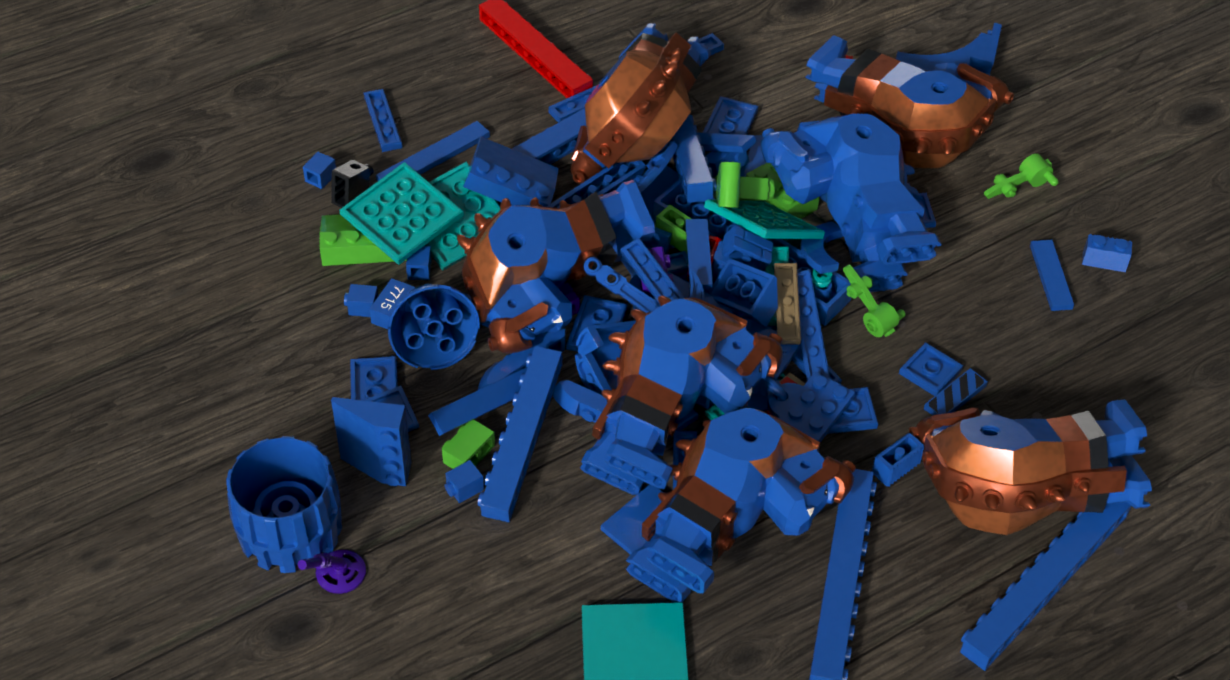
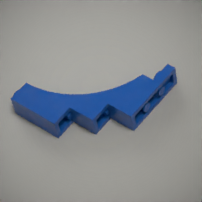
M994 23L992 30H988L987 34L980 33L970 44L952 52L935 55H917L898 51L896 60L909 63L927 71H934L936 64L956 63L959 65L960 63H965L980 72L990 75L1002 25Z

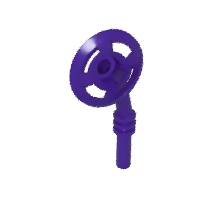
M336 550L330 553L316 554L313 558L303 559L298 562L300 570L316 568V578L319 585L326 591L336 594L353 591L363 582L366 575V566L363 559L357 553L349 550ZM343 556H351L357 561V563H352L349 559L344 558ZM355 571H358V575L355 577V579L347 583L346 581L353 577ZM329 574L333 579L338 580L337 585L326 581L324 576Z

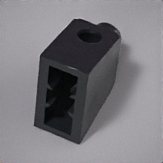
M350 160L333 169L331 203L342 208L369 188V177L374 173L372 166Z

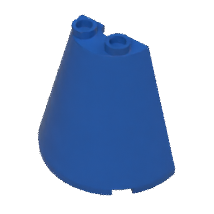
M636 321L590 325L580 333L576 341L578 353L575 354V361L580 378L586 388L601 395L605 389L612 390L617 388L618 375H614V371L606 370L602 366L608 360L620 358L622 350L619 348V344L609 340V335L615 332L625 333L626 330L629 331Z

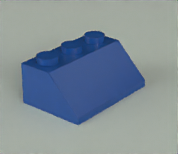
M731 258L728 259L714 282L712 290L708 292V294L714 296V300L767 327L778 308L777 277Z

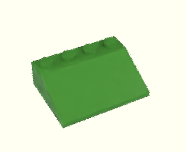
M322 216L320 226L322 266L395 262L343 216Z

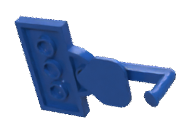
M816 371L804 386L796 383L780 384L777 379L766 376L765 379H760L752 391L747 408L769 411L771 415L821 442L852 402L855 392Z

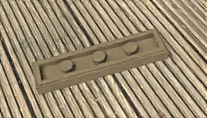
M774 263V276L777 277L778 308L776 310L777 335L783 339L781 344L800 345L797 263Z

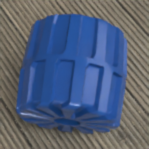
M282 436V438L275 439L267 438L258 441L256 445L248 450H243L236 457V463L228 471L226 479L230 518L242 551L247 558L252 554L255 555L258 559L257 565L268 571L271 565H278L281 573L296 572V565H298L300 560L313 558L316 554L330 553L334 550L338 543V535L342 529L341 499L332 465L328 457L319 451L317 445L310 441L305 442L295 439L292 436Z

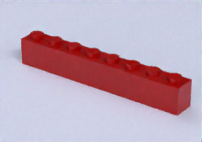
M488 0L479 4L480 20L566 98L593 87V79L590 75L582 71L565 53L556 48L554 43L547 40L530 22H527L517 11L512 9L506 1Z

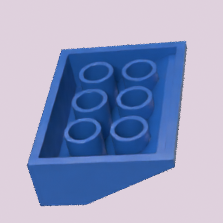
M480 137L463 187L499 202H502L504 198H508L512 206H530V201L537 197L539 204L546 207L551 204L559 168Z
M332 397L331 403L340 458L382 484L406 486L412 462L405 405Z

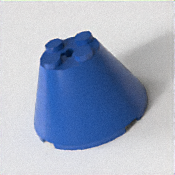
M424 284L411 290L394 307L388 322L390 344L395 354L412 367L430 368L431 370L449 367L462 360L475 345L478 329H480L478 312L469 297L460 290L446 285Z

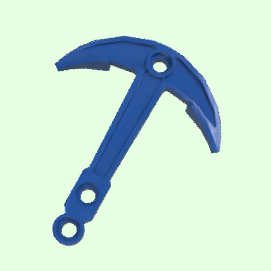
M590 257L584 262V271L587 275L595 276L598 283L614 294L622 296L637 309L651 313L660 307L656 300L628 283L625 277L608 265H602L598 258ZM595 262L597 268L591 270L588 266L589 263ZM692 269L689 271L690 290L688 298H698L705 301L703 286L699 277ZM613 275L615 276L616 281L614 283L608 282L607 277Z

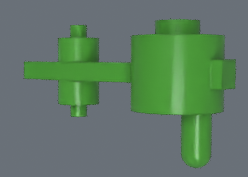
M1032 154L1021 163L1019 167L1020 173L1009 178L1004 174L996 175L994 179L995 185L987 189L984 195L987 199L1002 193L1006 197H1014L1017 190L1016 186L1024 181H1028L1033 187H1039L1047 181L1052 186H1056L1058 179L1053 175L1052 163L1048 159L1044 160L1040 154Z
M851 265L845 266L843 271L851 284L847 287V295L854 299L859 296L868 308V312L863 316L866 329L875 337H882L883 335L887 337L895 332L894 327L899 324V320L905 317V311L900 309L896 312L886 302L877 304L868 290L872 287V278L865 275L860 278Z

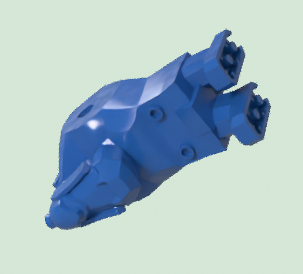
M847 114L821 121L800 122L797 132L794 133L791 131H774L772 128L763 131V139L761 141L763 158L775 168L785 193L801 204H805L819 196L821 200L827 203L829 212L839 225L844 236L852 262H862V264L853 267V269L860 278L864 275L872 278V287L868 289L870 292L892 290L903 285L902 275L908 276L903 263L926 261L937 255L934 248L936 245L941 246L942 244L935 233L927 231L922 221L924 208L913 197L919 194L918 190L910 186V183H907V175H912L915 171L912 166L904 163L900 135L887 124L870 114Z

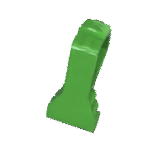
M720 163L718 175L714 177L717 188L716 191H713V198L717 200L718 207L739 208V200L767 201L773 199L775 186L772 179L740 177L741 163Z

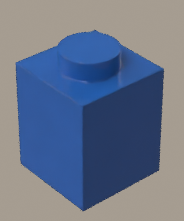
M317 152L303 166L305 182L323 189L332 180V170L336 168L335 159L329 155Z
M423 246L407 258V280L430 279L431 246Z
M351 284L349 293H345L344 306L348 307V314L351 316L370 317L369 309L378 298L377 286Z
M471 460L445 473V489L450 497L454 496L459 503L484 490L483 475Z

